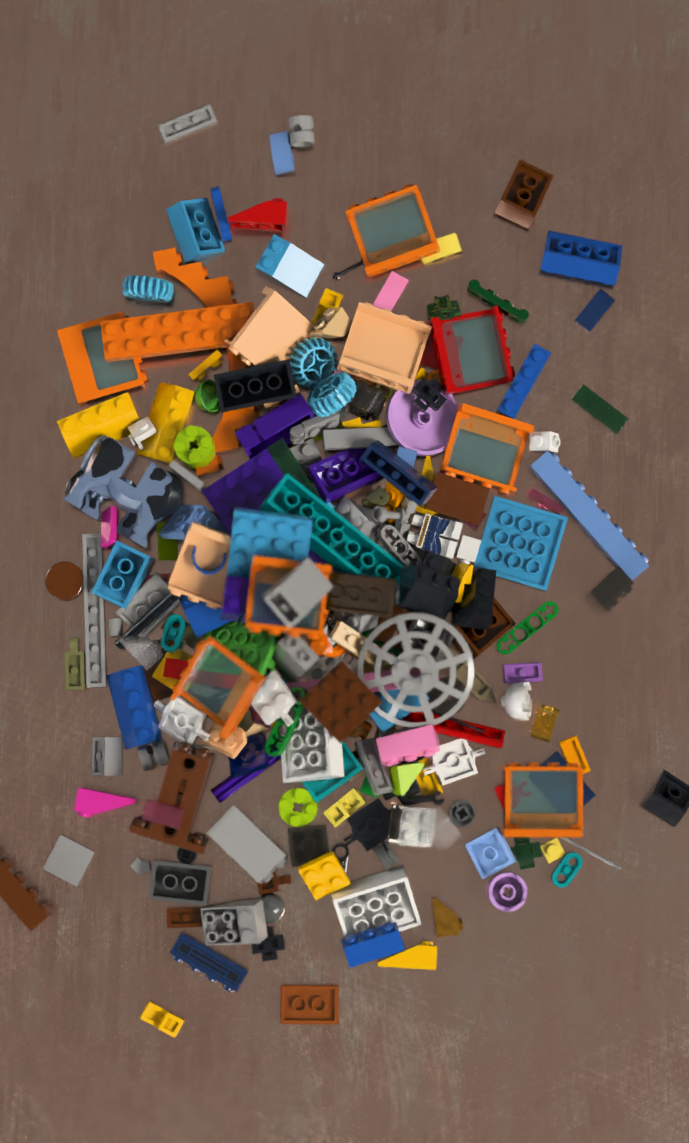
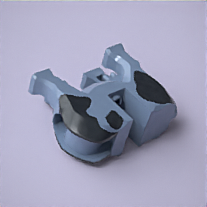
M106 435L99 436L86 451L80 470L67 482L65 487L66 496L63 499L76 508L81 509L84 496L86 495V504L81 511L97 521L100 519L99 504L104 499H112L118 507L126 511V515L120 520V524L117 525V533L147 548V536L151 529L180 507L183 497L182 481L174 473L159 467L151 461L136 486L135 483L125 478L137 458L135 451Z

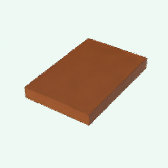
M281 985L280 1024H339V985Z

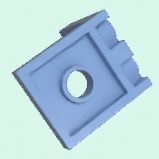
M180 504V507L171 515L159 532L163 539L185 540L191 521L229 534L224 524L205 505Z

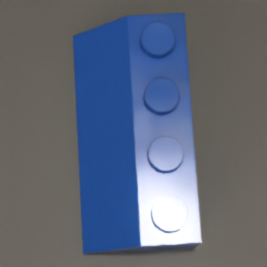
M548 230L541 270L548 273L562 274L567 277H577L587 281L592 280L607 285H616L623 245Z
M187 595L178 598L196 637L230 622L229 620L220 619L221 608L219 607L216 610L206 606V602H193L188 599L189 596Z
M135 666L106 675L125 750L161 741L162 738L144 667Z

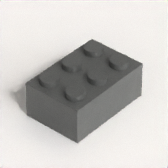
M153 860L149 899L207 906L212 866Z

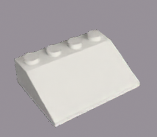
M304 707L290 740L281 755L283 783L344 777L342 742L339 743ZM290 708L288 712L291 718L295 715L293 708ZM284 725L279 727V733L282 736L287 733V728Z
M404 866L350 882V885L331 893L344 937L363 933L367 929L382 927L385 923L396 922L399 932L422 925Z

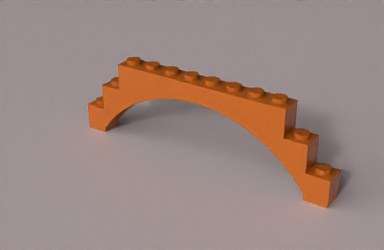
M175 248L153 252L157 274L164 273L181 283L206 308L237 304L236 299H232L231 292H234L233 281L228 280V276L205 280V278H208L206 266H202V262L179 266V264H182L180 252L176 253ZM226 347L229 372L244 369L248 366L240 360L242 358L241 355L238 354L236 356L228 350L229 347ZM254 406L223 413L218 428L212 437L215 443V457L209 465L196 468L198 478L220 473L219 468H223L221 457H217V454L239 450L238 445L241 444L235 431H238L243 426L253 425V422L260 417L259 411H255Z

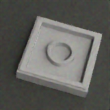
M60 834L43 869L77 887L95 852Z

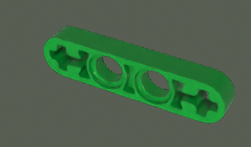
M547 601L498 640L496 644L497 651L503 655L511 653L558 614L557 604ZM546 605L549 607L553 606L554 614L548 613L545 616L547 620L544 622L542 616L537 612L540 610L542 614L546 611ZM534 616L540 620V625L535 628L529 624L530 618ZM516 629H523L525 631L523 639L519 640L514 636ZM511 635L512 639L517 642V645L514 646L512 642L508 646V651L505 649L501 650V642H508L510 638L507 636Z
M303 687L291 689L296 699L298 698L296 692H300L302 698L308 693ZM297 699V705L291 707L295 711L294 717L291 718L294 721L293 724L287 727L282 718L277 719L265 745V751L269 756H280L283 754L304 709V706L300 703L301 699ZM281 725L287 728V733L284 736L279 733ZM272 744H276L278 751H274Z

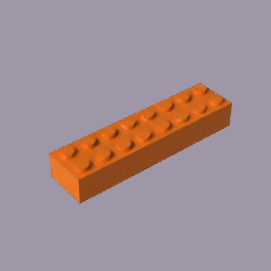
M246 302L100 321L105 360L109 363L229 347L224 340L227 339L232 342L255 312L254 303Z

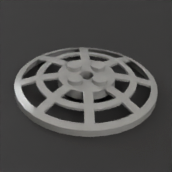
M409 612L385 620L370 633L359 655L358 678L368 688L378 687L383 697L392 704L388 714L378 707L375 711L380 716L400 726L420 728L441 723L453 716L462 707L472 688L474 662L468 643L452 624L432 614ZM405 620H425L437 625L432 634L420 631L407 632ZM397 623L399 635L390 639L382 649L372 643L382 630ZM443 628L448 630L457 639L463 648V654L453 657L449 648L438 639ZM409 638H422L428 641L424 649L412 648ZM402 641L404 648L402 653L397 657L387 653L391 646ZM435 644L444 652L447 659L437 662L433 655L430 654ZM369 650L377 655L375 679L364 681L363 664L366 652ZM382 659L393 665L392 675L381 677L380 667ZM467 661L468 679L466 688L462 692L453 688L456 679L455 664ZM450 666V679L447 685L437 679L439 670ZM412 667L420 669L421 674L418 677L410 674ZM395 683L397 688L401 690L396 700L388 694L383 685ZM433 687L444 692L432 703L428 702L426 693ZM407 694L418 695L421 706H409L402 703ZM449 695L460 699L449 712L434 719L431 711L432 708L441 704ZM399 709L409 712L423 711L427 722H406L396 719L395 716Z

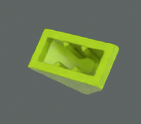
M409 762L390 766L393 793L398 796H404L425 764L422 762Z

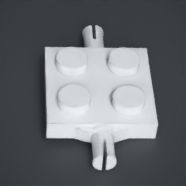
M273 670L265 677L266 679L251 704L266 725H270L276 719L282 718L288 727L294 723L288 712L298 700L279 674Z
M181 696L175 700H170L167 705L159 700L155 702L154 707L162 712V719L158 725L161 730L179 742L185 741L193 744L197 736L205 741L209 739L210 734L202 729L206 714Z
M461 738L440 745V751L431 756L432 765L422 768V771L430 770L423 772L425 776L435 772L441 786L477 774L475 758L485 755V751L477 753L484 750V748L472 750L467 740Z

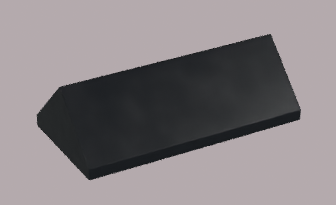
M289 359L214 375L221 413L297 397Z

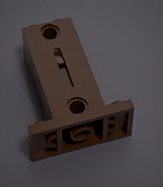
M177 742L170 756L152 821L146 816H135L128 832L203 854L209 838H205L204 834L198 832L192 834L191 830L214 753H211L210 749L205 747H199V749L192 747V744L189 742ZM187 758L193 759L194 763L189 762Z

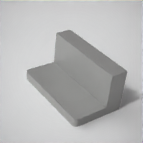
M92 737V776L122 775V737Z

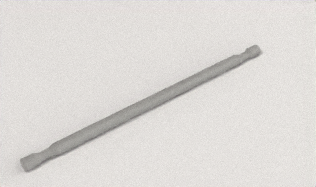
M559 837L562 840L574 845L575 847L587 852L588 854L600 859L601 861L616 867V869L621 870V866L614 864L608 859L596 854L595 852L572 841L571 839L567 837Z

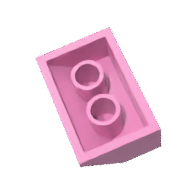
M432 724L376 739L381 762L384 766L387 765L389 767L395 766L398 762L404 760L407 762L414 761L420 756L430 757L440 751L439 738Z

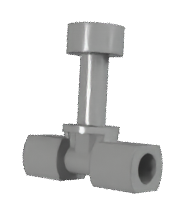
M404 496L401 508H397L395 511H387L386 507L376 506L372 512L373 520L384 522L386 519H394L396 530L401 536L406 537L411 527V523L408 522L411 513H415L417 503L408 496Z

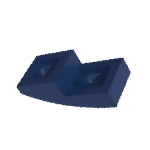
M600 288L575 320L588 331H591L615 299Z

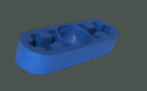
M220 187L210 188L222 240H232Z

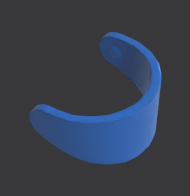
M194 546L192 560L198 571L211 575L222 569L227 553H224L222 562L218 567L205 570L196 564V546Z

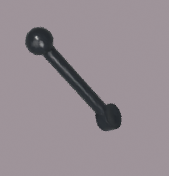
M363 259L339 273H333V278L337 280L341 275L362 264L364 265Z

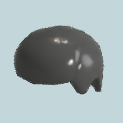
M268 893L257 898L263 901L266 923H276L283 917L285 912L284 902L277 895Z

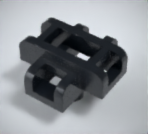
M422 378L412 389L413 393L417 395L412 403L421 408L422 412H425L428 407L437 411L447 400L441 394L444 387L434 378L429 382Z
M267 927V934L271 936H268L259 943V949L258 944H251L252 953H262L263 961L277 960V951L285 950L283 934L274 935V928Z

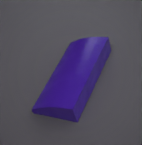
M367 448L346 449L308 466L314 485L324 503L327 504L384 478L360 459Z

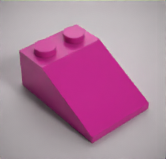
M81 787L78 788L74 811H77L79 816L91 817V814H98L138 803V799Z

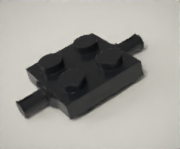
M378 798L348 817L347 821L352 827L353 833L343 839L348 846L355 840H358L366 851H369L399 832L394 823L393 816L403 811L401 808L398 809L400 805L398 804L388 810Z

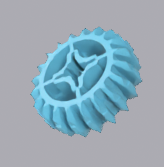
M132 275L125 277L122 283V293L124 296L141 301L167 303L172 300L174 293L171 282L154 277Z
M311 337L310 340L304 338V344L298 342L299 347L293 348L295 353L289 355L292 358L290 365L292 366L293 379L305 388L316 387L323 379L328 378L329 375L332 376L331 373L337 370L334 365L339 363L335 359L338 356L334 352L335 348L330 342L320 337ZM321 349L322 354L315 353V350ZM304 372H311V375L305 376Z
M339 372L332 376L329 375L328 378L323 379L316 387H313V391L309 393L307 403L312 412L317 416H329L351 401V398L355 396L354 393L357 391V386L347 373Z

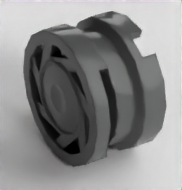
M458 800L449 808L450 821L456 826H469L476 817L474 806L466 800Z
M386 840L379 847L375 846L373 848L387 871L391 869L393 864L397 865L400 863Z

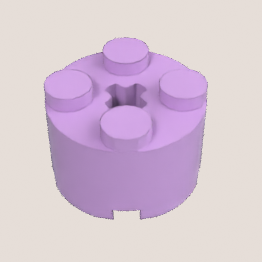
M502 872L491 879L488 885V897L491 903L499 910L515 911L524 904L527 898V886L524 880L517 874ZM505 887H507L508 889L512 888V890L510 891L511 895L509 897L507 895L503 896L502 894L504 893Z

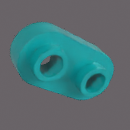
M171 615L166 621L161 637V646L168 653L176 652L181 646L186 629V622L181 615ZM179 623L180 626L178 628H174V624ZM170 641L175 642L173 646H168V643Z
M570 852L563 857L552 873L554 885L563 888L570 884L582 867L583 861L579 854ZM571 858H574L576 860V863L573 866L569 864V860ZM559 874H563L565 876V879L563 881L558 880Z

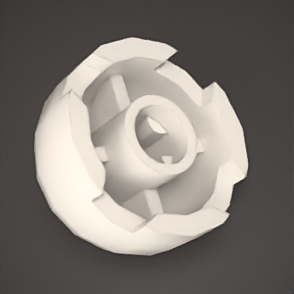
M516 682L506 689L505 695L501 697L502 707H505L507 714L513 719L529 720V717H531L532 699H530V694L528 693V690H531L530 682Z

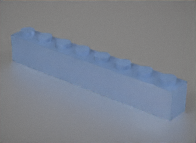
M546 451L529 468L630 582L633 581L649 567L647 563L649 561L642 552L639 554L634 549L636 547L634 542L630 538L626 540L622 535L623 530L617 524L613 525L609 520L611 518L604 509L601 511L596 506L598 504L596 499L592 495L588 497L584 492L585 487L579 481L575 482L571 477L573 475L566 466L563 468L558 463L560 461L558 456L554 452Z

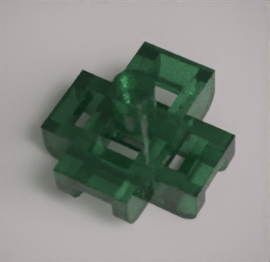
M449 295L443 297L434 296V303L427 305L429 320L434 317H439L440 320H448L461 316L458 301H450Z
M514 837L515 846L510 847L516 861L519 862L520 870L535 867L534 858L542 857L540 843H530L529 837Z

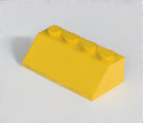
M159 383L148 416L157 433L141 441L143 449L140 450L138 447L136 452L138 456L166 465L175 460L174 442L178 433L186 426L195 399V391L177 385Z
M127 392L58 420L57 423L74 459L86 454L90 445L99 436L106 435L116 441L128 437L131 434L128 427L140 419Z

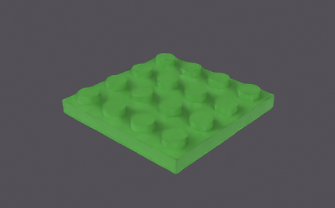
M242 616L239 617L237 622L230 621L206 633L204 641L210 636L263 676L282 634L270 635L268 631L263 630L260 633L249 632V629L244 628L245 623L241 622ZM212 645L208 647L197 667L199 670L241 675L243 672L240 666Z

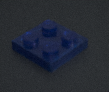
M263 732L247 736V744L236 758L229 757L230 774L233 779L269 768L268 754L265 751L266 738Z

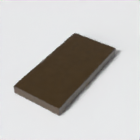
M331 571L328 581L333 585V588L327 593L325 610L393 617L396 578ZM319 602L315 605V609H318Z

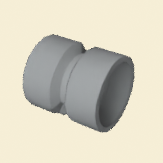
M309 115L290 117L288 119L289 130L292 131L290 134V145L293 147L314 145V132L311 131L314 128L313 117Z
M164 740L153 743L151 747L145 745L137 748L144 771L154 769L156 765L161 767L169 763L170 759Z

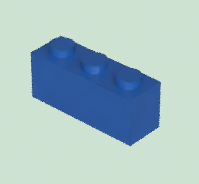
M396 922L385 923L382 927L367 929L363 933L351 934L341 939L350 968L405 950Z

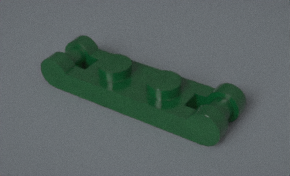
M476 279L469 282L467 292L471 296L491 308L498 306V309L501 310L504 316L517 324L523 325L526 323L529 317L527 310H518L509 300H502L497 297L494 291L482 288Z

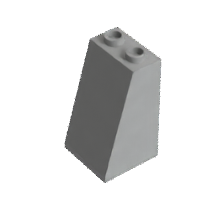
M288 634L275 646L271 657L276 663V670L289 683L298 682L320 660V657L301 637H288Z
M235 805L207 832L259 884L263 882L265 884L268 883L274 876L272 873L277 868L280 870L287 863L285 859L288 856Z

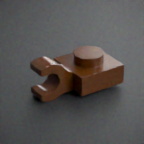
M273 872L274 876L268 883L265 884L263 882L259 884L257 882L259 895L278 892V885L292 883L291 877L289 875L276 877V872Z

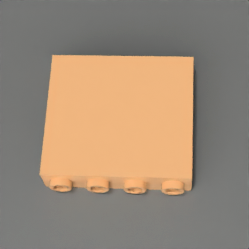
M267 286L262 291L266 297L232 342L227 339L224 340L229 345L228 350L236 356L238 354L241 355L242 358L240 360L248 366L252 365L254 367L288 359L291 361L292 358L289 355L295 353L293 348L299 347L298 342L304 344V338L310 340L313 337L309 333L314 328V325L275 290Z
M359 302L337 370L410 394L432 326L424 321L412 320L406 315L394 314L388 309L376 308L367 302Z
M191 521L167 584L170 593L181 596V594L187 595L189 600L199 603V601L206 602V606L217 610L218 607L221 608L224 582L227 576L231 535ZM194 546H196V564L205 570L218 567L222 562L224 553H227L222 569L211 575L198 571L192 560Z

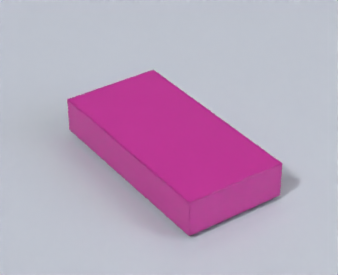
M110 506L102 512L100 545L102 548H108L116 542L117 507Z

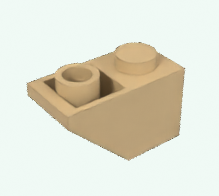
M331 307L314 324V328L309 334L313 337L329 339L344 337L350 330L352 321L342 307Z

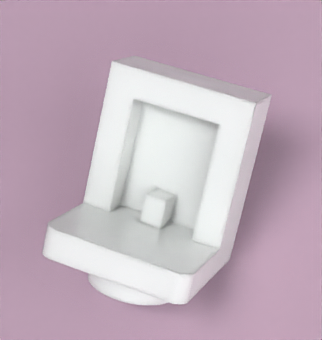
M148 416L128 427L131 433L128 436L133 446L137 444L140 450L143 449L141 441L157 433Z
M551 431L530 433L529 451L558 452V447L560 446L558 433Z

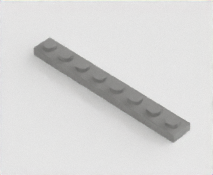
M101 533L82 534L87 688L106 687L104 598L92 593L103 569V550L100 547Z

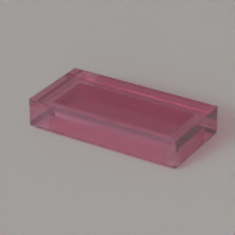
M147 799L141 819L179 829L185 809Z

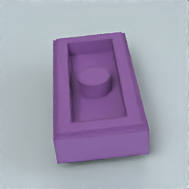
M542 663L503 664L504 684L543 681Z

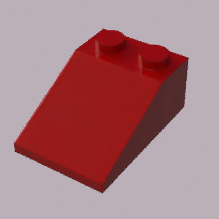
M272 198V201H265L228 217L229 228L286 231L287 202L281 198Z

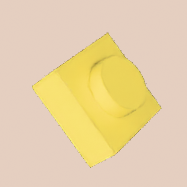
M557 837L540 846L548 863L566 855Z

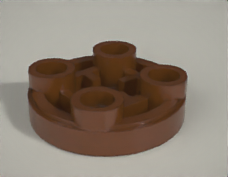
M58 562L46 574V588L57 599H73L79 595L84 587L83 573L78 566L71 562Z

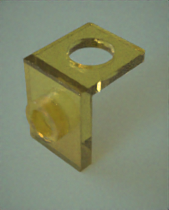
M541 704L531 737L550 742L559 709ZM543 711H550V712H552L553 714H552V715H548V714H545Z

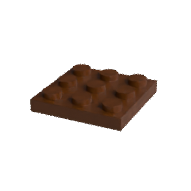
M341 661L300 700V703L341 743L382 704V701Z

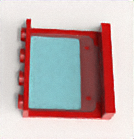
M498 306L488 310L445 318L434 317L428 321V324L432 326L430 333L441 385L444 387V395L507 384L514 380L515 371L514 367L510 365L509 360L511 359V352L505 342L507 340V333L502 328L503 315Z

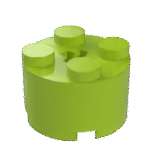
M190 425L178 433L174 442L177 456L187 467H205L215 457L214 440L201 427Z
M293 788L281 797L279 813L287 824L294 827H302L309 824L316 816L317 803L306 789ZM295 802L303 804L302 812L293 810Z

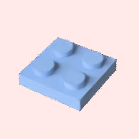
M499 827L465 844L482 879L517 862Z

